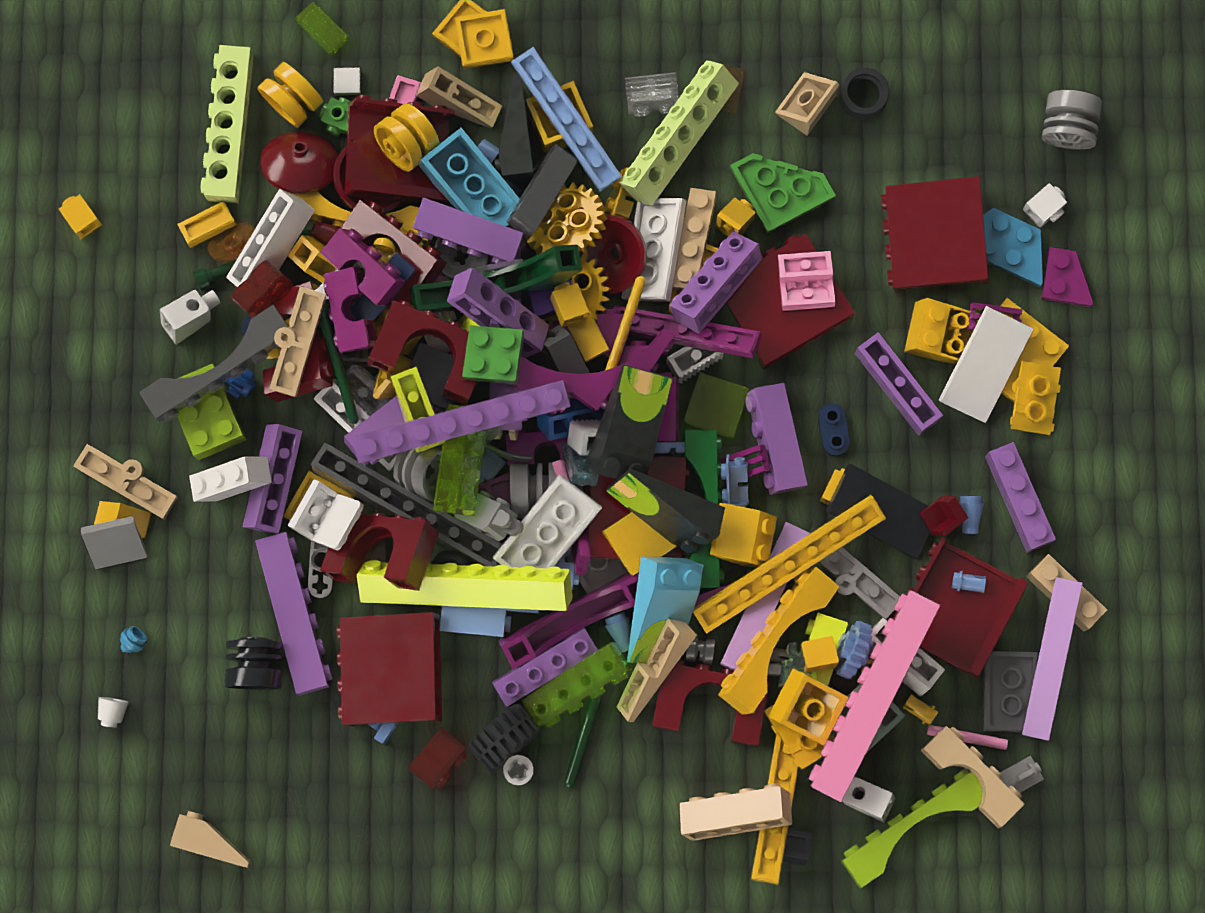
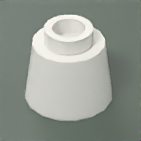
M99 697L98 719L102 720L101 725L117 728V724L123 721L129 702L115 698Z
M515 755L506 761L503 773L508 782L514 785H522L531 779L533 765L527 757Z

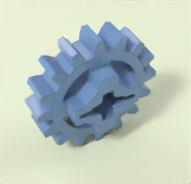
M856 621L847 634H842L837 648L839 660L835 668L837 675L851 679L853 675H856L857 668L859 669L861 665H866L873 646V641L871 640L873 629L871 625L862 621Z

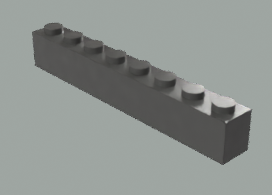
M324 443L312 461L313 473L389 517L401 515L408 519L415 520L416 517H422L431 522L430 525L439 531L436 544L446 550L460 552L468 557L473 564L494 567L501 565L493 559V556L502 544L367 466L364 467L363 464L358 463L355 459L329 444Z

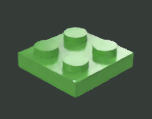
M470 325L463 379L517 384L524 331L520 329Z

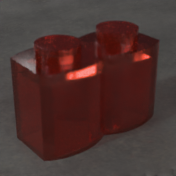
M265 260L253 270L249 279L242 282L234 290L231 299L251 318H254L283 299L291 290L293 284L268 260Z
M441 727L411 763L408 770L431 789H435L437 786L442 788L451 777L448 774L450 769L454 765L459 767L468 755L465 751L468 747L445 728Z

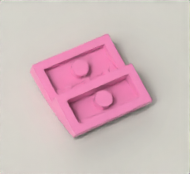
M830 251L778 255L782 311L835 307Z

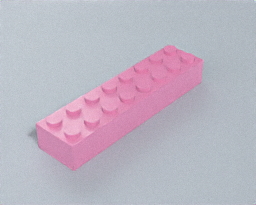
M911 590L907 595L902 593L894 610L898 611L895 619L890 618L882 631V634L886 635L883 643H876L869 657L874 660L871 667H864L857 681L862 684L858 693L852 691L845 705L849 708L846 716H840L833 728L837 732L833 742L827 740L821 752V755L825 756L821 766L815 764L808 778L813 781L811 787L840 802L842 801L940 607L939 604Z

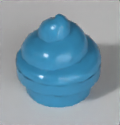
M136 626L124 629L120 638L122 652L141 651L145 647L147 636Z

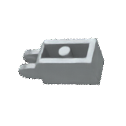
M469 490L453 516L496 541L504 539L507 534L515 537L519 536L524 529L523 523L516 519L518 515L509 509L511 505L499 497L495 501V498L485 491H481L479 494Z

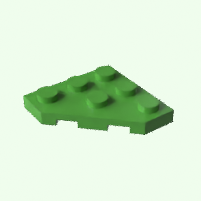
M754 153L730 165L732 173L749 203L754 207L753 210L756 212L767 234L836 197L826 177L820 172L804 170L796 165L782 161H773Z

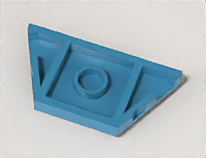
M992 208L983 215L987 264L1040 288L1043 282L1041 230Z

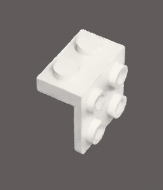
M313 480L288 526L311 541L334 550H339L347 541L348 535L355 522L359 519L364 505L357 500L336 493L320 481Z

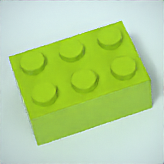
M210 364L179 378L196 376L211 370L215 366ZM224 386L214 393L209 391L201 396L202 400L195 406L190 408L186 406L178 411V420L192 454L198 461L246 441Z

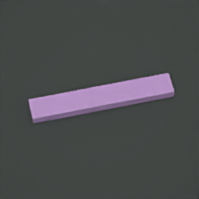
M786 522L769 560L810 533ZM787 583L745 609L720 665L735 671L737 668L736 662L739 657L749 651L752 646L751 640L758 632H762L767 625L765 620L775 610Z
M1059 577L1055 578L1022 735L1049 741L1082 582Z

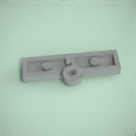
M843 547L818 562L836 578L835 583L840 586L836 591L839 595L848 596L854 593L885 620L894 611L900 596Z

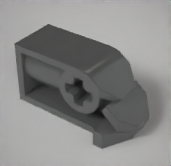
M561 325L547 331L543 351L553 371L573 374L590 373L568 331L561 327Z

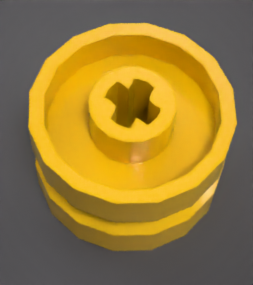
M282 62L273 71L277 82L267 78L257 89L263 98L285 120L299 128L307 119V114L303 107L309 111H315L323 103V99L301 74L287 63Z
M402 104L391 113V117L384 118L374 126V135L381 150L389 160L404 171H411L420 164L422 157H425L440 144L432 124L425 115L411 104Z

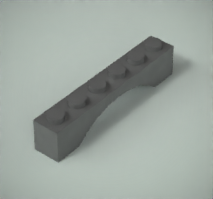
M272 305L250 320L247 332L239 346L218 366L205 373L188 378H160L139 393L158 421L161 423L163 421L169 422L179 415L178 411L186 406L190 408L198 404L202 400L201 396L207 392L214 393L224 386L223 382L230 377L234 379L246 372L245 368L253 362L258 364L264 361L269 356L267 353L273 349H281L275 343L274 335L279 328H289L277 308Z

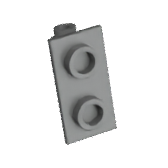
M1031 756L1000 772L1003 776L1001 781L1007 787L1013 786L1019 793L1044 780L1040 773L1042 772L1037 762L1033 761Z

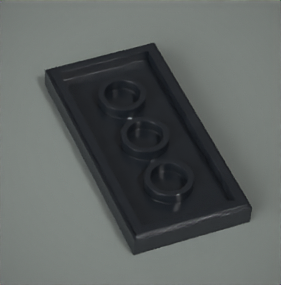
M847 464L825 511L837 517L872 495L886 519L865 533L913 559H918L930 533V530L920 516V513L928 505L853 464Z

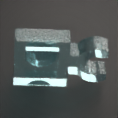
M791 642L787 645V654L790 658L789 660H782L779 687L783 688L792 669L805 674L802 647L798 654L796 642Z

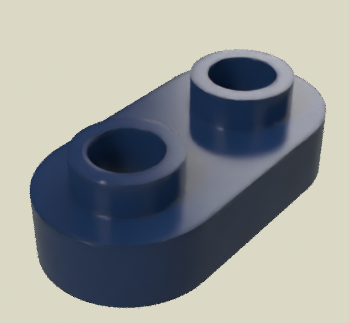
M827 404L820 410L818 415L822 444L828 455L838 457L847 451L850 444L844 410L839 405ZM833 412L836 414L837 419L831 421L828 419L827 414ZM839 438L841 440V445L834 446L832 444V439Z

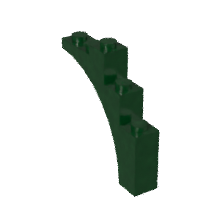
M578 245L553 246L530 259L495 271L483 273L482 275L515 300H519L530 291L552 290L582 271ZM453 280L412 285L409 291L414 309L423 313L424 311L443 312L456 310L458 313H462L447 302Z

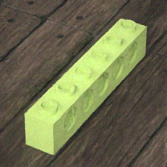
M219 45V53L214 55V69H217L216 78H212L211 93L214 94V103L209 104L208 114L209 118H212L211 128H207L206 143H209V151L204 153L203 166L207 170L206 178L201 180V193H204L208 202L224 201L225 203L239 204L254 58L250 47ZM235 70L238 72L237 76L233 79L225 78L229 71ZM226 96H235V100L232 103H223ZM223 121H233L231 127L227 129L220 128ZM225 144L230 146L227 153H218L220 146ZM225 169L228 171L226 177L222 179L215 178L219 170Z
M705 61L693 80L684 89L683 94L675 105L671 107L660 126L656 128L650 140L641 149L632 165L626 170L619 184L635 201L650 206L654 204L739 85L723 64Z

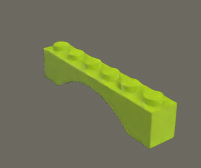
M966 768L953 776L956 780L948 787L943 783L931 792L934 795L926 802L923 798L909 807L912 812L905 817L900 813L887 822L890 826L883 832L877 829L865 837L868 841L860 848L855 844L843 853L845 858L841 862L858 887H864L884 873L888 857L895 844L917 822L940 812H969L979 807L982 800V788L975 774Z

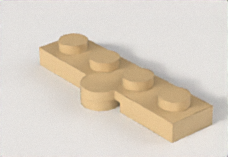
M697 188L690 189L672 289L682 291L687 286L690 278L695 276L702 268L717 198L716 191Z
M304 287L299 288L289 328H279L274 335L275 343L281 347V352L269 389L297 397L327 294Z
M88 444L73 466L164 520L178 499L176 495L143 477L144 468L138 461L128 460L121 464Z

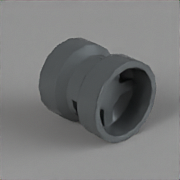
M695 637L687 648L685 662L694 663L699 661L703 665L712 666L715 639L707 638L703 641Z

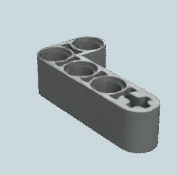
M557 144L550 148L533 168L535 175L507 219V223L529 238L546 215L576 165L577 159Z

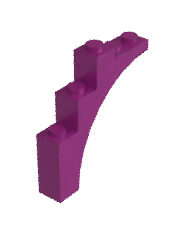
M607 309L604 310V314H597V325L610 351L604 353L608 358L610 357L624 315L620 314V310ZM559 320L552 321L548 331L561 325ZM564 326L563 328L571 334L568 326ZM626 339L618 366L633 359L647 348L646 341H630V346H627ZM659 372L657 374L671 377L672 382L657 442H679V379L672 377V373Z
M667 328L661 330L647 348L623 364L655 373L659 367L656 361L661 354L666 356L674 345L671 339L675 334ZM521 357L517 384L509 385L520 392L563 380L567 396L570 394L591 410L596 411L599 407L604 409L608 404L611 396L609 392L613 391L623 364L597 373L573 374L556 372L538 366ZM566 408L552 411L549 413H551L552 415L556 414L558 411L562 413Z

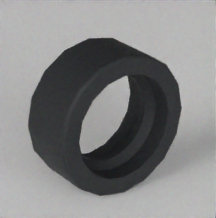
M867 67L855 69L842 82L839 94L840 104L844 111L853 118L860 120L872 119L879 115L886 107L890 93L888 82L877 70ZM858 80L871 81L879 89V99L870 108L858 107L850 99V87Z

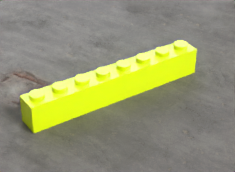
M378 560L364 562L357 573L360 602L567 611L573 598L570 569H561L559 567L534 568L533 566H523L520 568L508 567L507 565H497L494 567L482 566L481 564L467 566L455 563H446L444 565L428 563L419 591L397 588L383 578L388 566L386 562Z

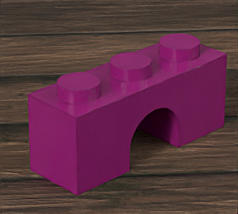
M340 228L320 253L338 270L351 268L360 261L365 267V278L357 288L375 305L386 306L405 283L400 277L401 272L390 263L387 265L381 259L382 254L376 248L368 247L362 242L364 238L359 232L352 228L350 230Z
M351 267L325 273L323 286L325 293L329 297V316L331 321L334 322L336 332L334 333V342L336 347L339 348V352H353L374 347L377 340L374 320L358 321L351 311L353 301L358 296L365 295L357 288L365 278L364 269Z
M539 428L537 432L527 433L526 429L519 430L517 440H510L509 434L506 435L507 452L532 457L529 462L507 460L509 470L510 464L528 463L529 468H535V454L544 446L555 448L560 454V460L576 465L587 464V455L579 456L575 450L570 448V445L567 443L568 436L549 441Z

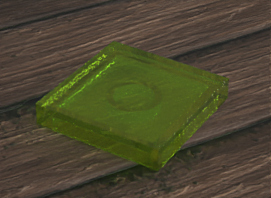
M699 373L683 423L704 430H717V434L733 439L749 388Z

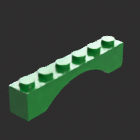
M685 430L683 433V442H685L683 458H686V464L689 465L699 483L703 499L719 505L722 503V489H718V479H721V463H717V453H721V437H717V430ZM712 541L696 553H693L689 558L692 561L703 564L700 591H712L720 588V584H724V568H719V558L710 555Z

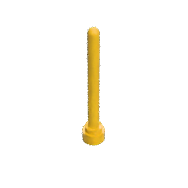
M638 276L635 279L605 370L618 366L646 283L643 276Z

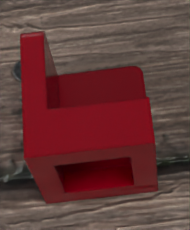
M942 495L920 513L931 534L937 536L948 535L968 519L956 496Z

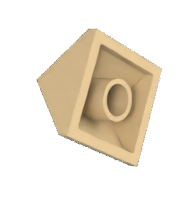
M804 72L775 113L808 136L837 96L839 84L836 81Z

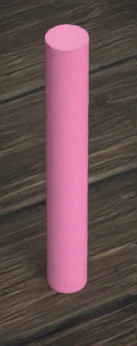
M928 725L927 735L935 736L944 727ZM958 730L964 737L962 742L1002 750L1007 749V739Z

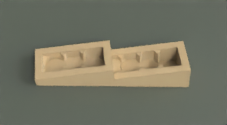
M668 618L647 663L637 662L617 705L618 710L628 722L635 721L697 636L685 621Z

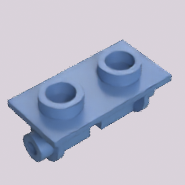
M727 455L726 464H721V479L727 480V488L722 489V503L747 508L749 504L748 485H738V482H748V463L745 462L744 457H736L734 461H730L729 455Z

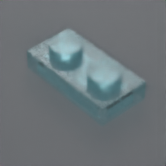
M565 443L562 453L570 483L580 486H596L599 477L586 463L588 455L579 456L575 450L570 448V445Z

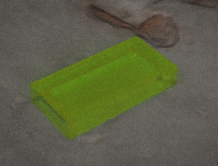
M311 2L295 18V21L330 56L349 39V36L314 2Z

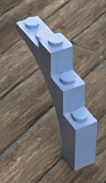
M571 546L555 567L570 569L573 590V585H579V576L575 575L574 563L565 562V557H571ZM442 606L440 631L505 637V632H510L511 616H507V611L539 614V610Z

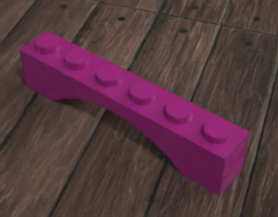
M628 572L570 602L567 611L555 610L498 640L512 669L538 657L545 650L572 633L609 615L633 607L635 605L639 572L634 576H631Z

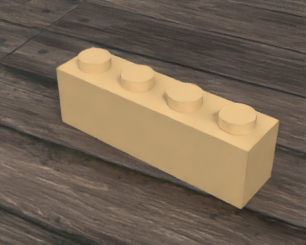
M769 784L760 790L745 788L739 790V793L736 794L716 793L713 798L692 797L689 799V802L680 803L681 835L691 841L792 825L790 793L778 784Z

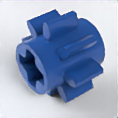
M245 368L246 372L234 379L230 377L224 383L229 387L227 393L238 400L241 395L247 399L257 385V382L253 380L255 374Z

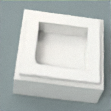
M334 68L335 96L360 95V68Z

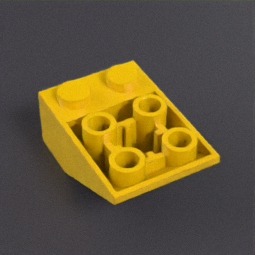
M930 298L915 302L904 352L930 360L957 364L974 331L968 330L970 311Z

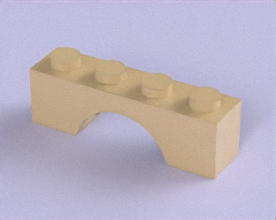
M945 726L921 751L939 770L949 766H960L974 773L982 788V800L978 809L997 828L1002 827L1024 805L1020 800L1022 795L1013 786L1007 787L1001 781L1003 776L993 766L988 768L981 761L983 756L973 746L969 749L962 742L964 737L954 727L949 729Z

